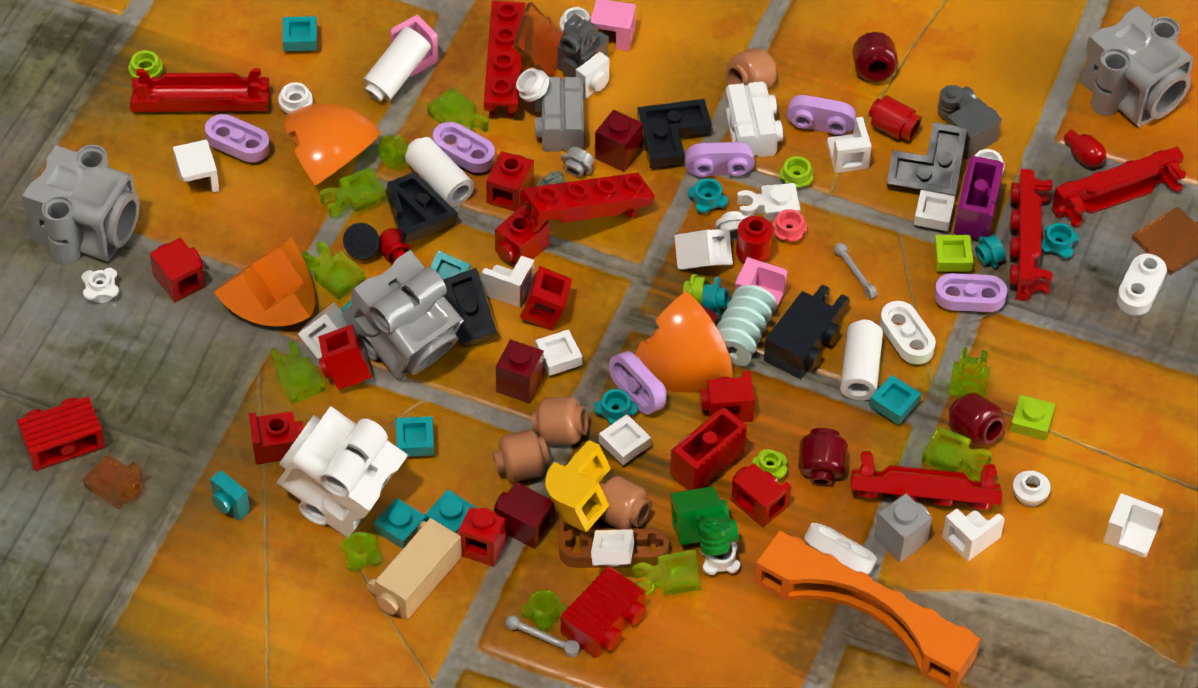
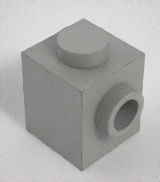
M904 494L878 513L874 539L898 562H902L928 542L932 517L925 506Z

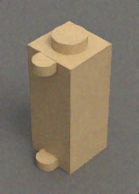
M432 518L427 522L422 521L417 527L418 533L377 579H371L366 585L368 590L376 595V602L385 612L392 615L396 613L405 620L410 618L462 557L461 536Z

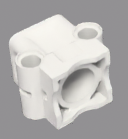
M330 406L322 419L313 415L279 463V466L284 468L285 471L276 483L301 500L299 510L309 521L318 525L328 524L349 538L359 524L360 519L365 518L380 497V492L385 484L389 481L392 474L399 469L408 455L387 441V433L378 423L369 419H360L356 424Z

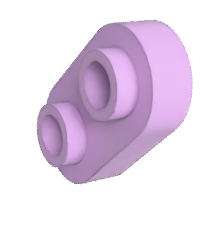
M809 95L793 97L789 102L787 110L788 120L796 127L829 132L834 135L851 132L857 115L855 109L847 103Z
M228 114L215 115L206 122L205 133L208 144L220 151L246 162L261 161L270 152L269 136L261 128Z
M445 122L434 129L433 141L457 165L473 173H482L493 167L495 163V147L489 140L456 122Z
M742 142L699 143L690 146L684 154L686 170L699 177L717 175L741 176L749 172L755 164L752 147Z
M950 273L941 276L937 280L934 297L936 302L947 310L994 312L1004 306L1007 286L1003 280L993 275Z
M624 351L611 357L609 372L613 382L619 389L628 393L631 401L637 404L639 411L648 415L664 408L667 396L666 388L642 363L639 357L630 351Z

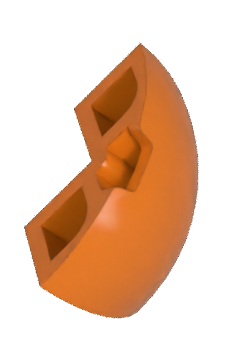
M336 104L304 106L287 114L284 120L286 133L296 143L297 148H295L294 152L315 186L351 161L381 135L379 129L365 116L355 110Z
M291 237L257 258L254 263L232 276L213 292L236 315L250 322L265 326H287L299 323L312 315L315 306V293L309 270Z
M685 291L658 316L655 322L659 327L653 332V336L646 341L640 342L635 352V355L641 359L642 363L664 384L667 391L699 392V389H707V380L720 377L733 378L731 359L720 332L707 312L688 291Z

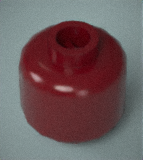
M870 32L859 37L854 43L852 50L855 69L861 78L866 81L879 82L891 77L896 71L898 65L897 52L894 42L888 35L881 32Z
M976 392L968 393L956 399L950 407L949 427L952 433L975 447L985 446L995 442L1000 437L1004 429L1002 410L984 396Z
M812 429L810 434L805 435L800 441L799 471L806 477H809L812 484L821 486L831 485L834 479L840 478L846 473L847 441L834 429Z

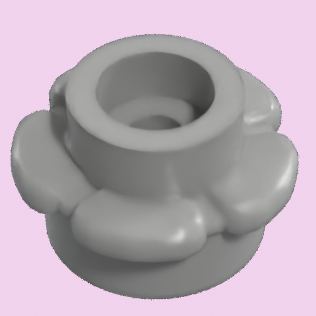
M570 147L567 154H562L561 160L565 164L563 168L570 175L580 178L583 174L589 175L591 173L594 158L587 151L578 147Z

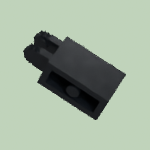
M821 285L813 296L801 291L765 339L763 361L801 380L809 368L814 370L817 367L827 344L832 345L838 338L841 330L838 321L849 305V297L842 294L833 305H830L826 301L831 290L825 285Z

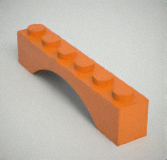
M779 530L756 562L755 584L786 601L801 599L830 601L849 606L871 616L886 626L903 643L913 657L920 674L945 688H957L976 660L981 638L975 636L971 630L964 626H957L940 617L933 609L923 608L907 599L901 592L888 589L873 581L868 574L847 567L840 563L833 555L823 554L808 546L804 540L797 536H790Z

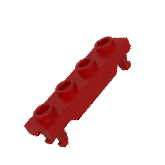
M492 1L483 102L484 111H489V117H494L497 106H504L508 110V118H513L514 112L518 111L519 91L516 88V82L521 75L525 2Z
M260 68L250 70L248 77H241L236 73H165L159 78H150L147 71L137 69L136 76H139V78L132 79L130 109L131 112L268 111L269 78L260 77Z
M1178 146L1165 151L1159 150L1139 160L1127 161L1121 166L1106 171H1097L1089 177L1074 182H1065L1056 187L1051 210L1056 218L1067 217L1071 220L1070 224L1073 227H1077L1083 221L1082 213L1088 212L1092 214L1152 193L1156 185L1165 183L1175 192L1182 191L1183 185L1178 183L1177 180L1184 179L1186 176L1185 170L1182 171L1179 166L1184 158L1183 153Z
M1020 169L1018 182H1012L1010 190V203H1016V209L1011 210L1010 230H1016V237H1011L1009 256L1010 258H1016V264H1011L1009 285L1015 286V300L1019 301L1030 300L1031 293L1038 291L1048 294L1050 292V284L1048 282L1053 279V272L1037 268V258L1041 256V203L1050 200V193L1046 191H1051L1053 181L1050 179L1042 181L1034 178V171L1032 169Z
M639 173L522 188L519 197L523 205H526L525 210L521 212L524 218H533L535 222L531 225V229L533 232H537L544 225L545 221L558 219L561 223L616 216L626 211V215L629 218H634L638 215V209L652 205L655 195Z
M862 451L860 454L862 461L860 469H853L851 471V490H857V495L862 497L878 498L880 493L895 494V499L897 500L904 494H907L914 501H917V497L932 498V503L952 506L955 501L970 502L969 506L972 508L984 510L992 509V504L1001 505L1002 489L999 483H994V475H997L994 464L987 463L984 465L979 482L971 481L963 472L895 465H889L882 471H874L873 454L870 451Z

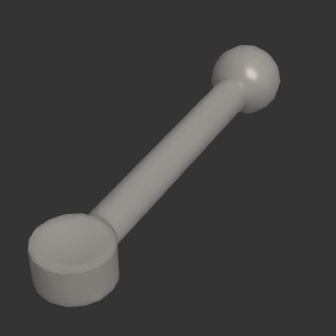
M837 243L834 247V253L837 256H841L863 286L867 298L877 297L875 286L869 284L847 253V246L844 243Z
M510 615L505 620V625L508 629H519L562 648L568 657H576L579 654L580 646L574 640L567 642L520 622L519 617L516 615Z

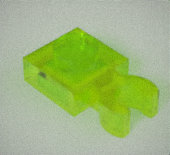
M453 87L427 105L428 115L440 124L456 122L475 133L474 127L480 128L485 133L488 131L487 118L481 114H476V105Z
M371 167L339 179L338 189L329 187L319 192L321 204L334 201V203L327 205L329 217L340 215L347 206H351L353 211L357 212L386 200V191Z
M322 241L316 243L317 253L320 256H311L306 251L302 253L307 268L314 271L315 280L338 300L365 281V272L342 252L332 257L328 245Z
M294 341L288 342L289 355L282 356L277 352L276 348L271 349L272 363L278 368L276 369L277 380L291 404L325 391V382L310 357L299 360V349Z
M963 347L960 350L959 362H953L948 394L962 397L968 393L976 392L985 397L990 367H987L988 352L982 350L980 357L973 358L967 355L968 348Z
M937 426L923 452L921 461L944 471L958 472L959 468L966 470L971 478L980 480L983 467L975 463L991 464L993 454L985 449H969L971 444L969 438Z
M695 550L658 556L659 565L651 566L647 563H638L632 566L635 579L647 577L644 581L634 582L646 591L645 595L652 593L659 587L662 588L664 596L701 589L698 558Z

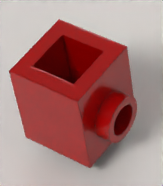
M501 151L486 180V203L511 211H516L523 205L519 197L522 188L532 187L534 183V160L518 154L514 155Z
M525 205L518 208L495 229V252H497L502 260L511 262L515 266L521 256L534 259L550 244V223L545 221L539 231L533 232L531 225L535 221L532 217L524 218L521 214L526 208Z
M181 237L170 243L163 244L150 252L153 276L174 303L205 288L202 259L198 251L194 247L189 249Z
M353 324L318 336L322 357L318 359L321 370L326 379L332 377L338 390L357 385L364 380L372 378L368 355Z

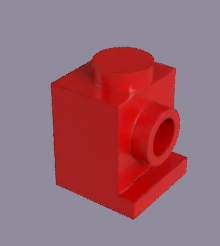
M539 266L529 284L524 307L519 318L553 331L565 309L572 278Z
M743 371L742 377H720L707 380V389H699L701 411H707L708 418H710L720 408L725 407L741 421L753 422L755 396L750 371Z
M293 411L257 417L256 412L248 413L256 465L281 461L303 431V421H295Z
M755 463L749 467H742L732 479L731 501L762 528L789 507L791 485L788 482L780 485L773 474L763 471Z
M469 507L458 530V535L461 536L462 556L494 567L508 539V533L505 532V518L500 517L488 508L476 509ZM476 540L487 544V549L472 544Z

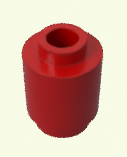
M888 95L884 96L882 100L877 98L868 114L872 118L871 126L898 140H912L922 122V117L916 114L915 109Z
M760 216L746 217L739 223L736 254L743 264L747 257L761 262L768 260L772 248V224Z

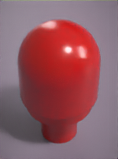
M1072 129L1065 134L1064 141L1071 145L1073 157L1084 166L1096 168L1104 163L1106 149L1093 136L1087 134L1079 135Z
M396 228L386 229L379 236V248L384 258L391 264L404 253L411 250L409 243L405 245L402 243Z

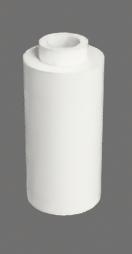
M404 27L363 79V82L366 84L365 92L378 102H381L382 99L390 101L431 49L428 41L413 29Z
M430 137L415 139L408 145L405 155L406 163L451 207L461 205L471 196L475 186L474 182Z
M859 320L850 324L847 328L840 390L844 396L858 401L869 400L877 391L883 330L871 320Z

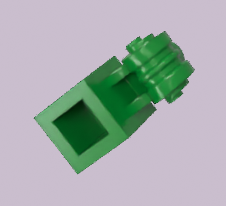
M714 486L670 493L672 526L680 545L700 542L701 552L714 556L725 553L729 550L731 542L739 540L735 519H730L727 501L725 499L720 500Z

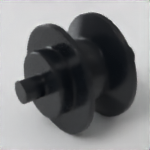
M355 223L348 227L344 233V247L355 258H369L379 247V235L369 224Z

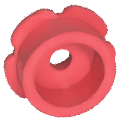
M793 209L781 211L772 224L773 228H775V236L784 241H798L803 237V233L807 231V224L804 221L803 215Z

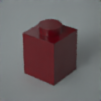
M613 109L595 131V159L625 172L642 151L643 123Z
M510 339L496 365V392L530 404L544 377V350Z
M515 482L508 493L503 492L498 497L494 506V512L500 517L505 518V532L510 537L533 549L537 547L555 521V505L553 501L518 482Z

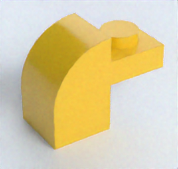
M590 440L584 444L566 466L553 462L545 479L546 489L560 517L569 525L584 532H587L610 506L599 482L611 468L600 445Z

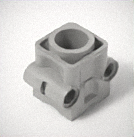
M1136 6L1125 13L1118 24L1101 28L1089 36L1086 48L1087 63L1081 70L1079 82L1092 92L1090 104L1096 113L1111 116L1120 111L1134 124L1141 127L1152 119L1164 117L1177 107L1191 85L1190 74L1194 63V57L1177 44L1180 32L1179 24L1169 17H1157L1154 19L1142 8Z
M93 144L86 145L77 152L55 145L47 157L44 172L29 184L22 195L24 208L29 214L31 221L29 228L31 241L49 246L51 258L54 262L62 265L77 262L81 258L82 253L109 262L117 249L123 247L130 239L140 210L139 196L135 193L133 176L110 168L105 149Z
M411 250L397 258L385 273L368 278L356 286L350 295L351 305L344 308L341 315L349 325L353 324L368 357L371 360L380 358L396 379L402 378L409 372L412 375H416L439 360L457 342L458 337L456 333L463 322L461 316L444 297L447 289L441 276L431 267L425 268Z

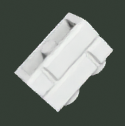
M764 82L748 83L746 86L744 83L728 85L725 89L724 107L732 142H742L750 145L754 156H774L777 152V142L783 140L782 123L780 120H774V115L777 114L775 95L768 94L767 85Z

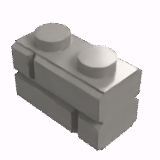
M549 77L547 92L543 97L535 100V112H542V117H535V138H542V149L545 152H560L562 149L568 152L570 147L584 149L583 79L581 77H564V79Z

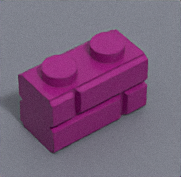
M977 156L969 157L953 233L956 235H970L974 239H979L981 236L989 237L1004 163Z

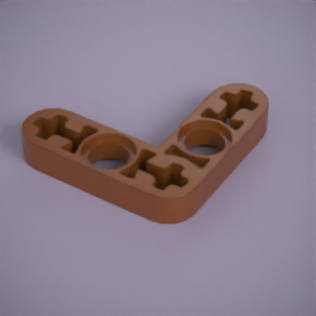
M558 513L559 556L561 561L569 567H607V565H592L591 550L595 530H633L636 553H632L631 564L611 566L613 568L658 567L668 559L669 540L666 534L658 529H593L592 525L587 532H584L566 523ZM580 535V552L574 553L572 550V536ZM648 544H655L656 552H649Z

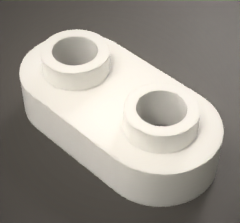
M1141 254L1132 261L1117 295V304L1125 313L1143 315L1151 309L1167 272L1166 264L1160 257L1153 254Z
M893 301L886 304L881 312L880 327L901 358L911 364L928 362L934 354L935 337L913 306L903 301ZM895 322H898V323H901L902 325H895L894 323H895Z
M811 523L804 536L805 541L809 544L808 546L823 554L833 555L840 563L855 571L870 574L877 560V557L871 551L823 524Z

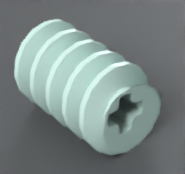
M754 285L738 287L734 291L721 321L716 326L725 342L731 363L734 366H747L751 362V355L755 353L757 344L761 341L762 334L767 329V323L772 319V314L777 309L775 297L761 287Z

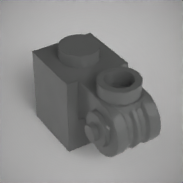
M576 14L572 15L566 21L563 37L559 41L557 69L568 77H576V69L598 52L608 57L609 36L597 31V25L588 22Z
M948 85L941 89L937 108L938 114L947 120L946 124L967 128L963 157L966 160L997 141L1001 118L993 108L988 107L982 100L977 98L974 91L968 86L961 88L956 85Z

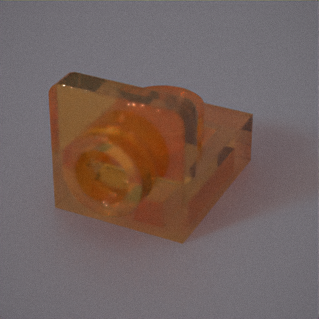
M109 454L83 478L85 488L117 509H120L128 500L134 499L139 494L143 485L141 468L138 463L132 461L126 466Z

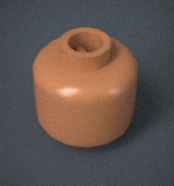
M751 48L732 56L727 64L726 80L728 85L744 83L746 86L748 83L764 82L768 89L775 82L776 64L768 52L761 48Z
M573 397L545 398L539 404L538 410L532 413V430L535 434L539 433V437H544L546 445L577 444L581 436L586 435L588 430L586 407L580 405L578 400Z
M532 430L502 436L498 443L499 450L492 452L497 473L504 472L506 478L512 483L540 477L544 472L545 466L550 464L544 437H537Z
M621 476L611 478L606 484H599L610 506L598 519L617 529L639 528L644 524L651 510V501L648 500L647 490Z

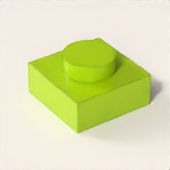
M935 235L934 252L937 272L972 271L974 262L970 235Z
M1020 394L1010 431L1046 441L1056 404Z

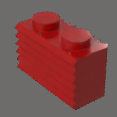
M89 396L80 399L75 397L68 398L62 401L59 406L44 411L41 409L31 410L24 417L17 419L20 437L34 471H39L41 468L45 469L47 466H53L55 463L60 464L62 461L67 462L76 456L81 457L83 454H89L91 451L96 452L98 449L102 450L105 447L102 428Z
M725 407L720 408L670 450L672 452L670 454L671 466L669 467L671 469L669 471L671 476L688 490L704 488V485H709V480H714V476H719V472H724V467H729V463H734V459H739L740 454H744L747 425Z
M607 566L605 571H602L600 576H597L596 580L592 581L591 585L577 597L576 601H573L571 606H568L566 611H563L561 614L560 632L568 640L578 642L580 648L591 654L593 658H597L604 649L611 651L618 644L622 636L621 631L629 623L636 625L642 619L646 611V591L613 567Z

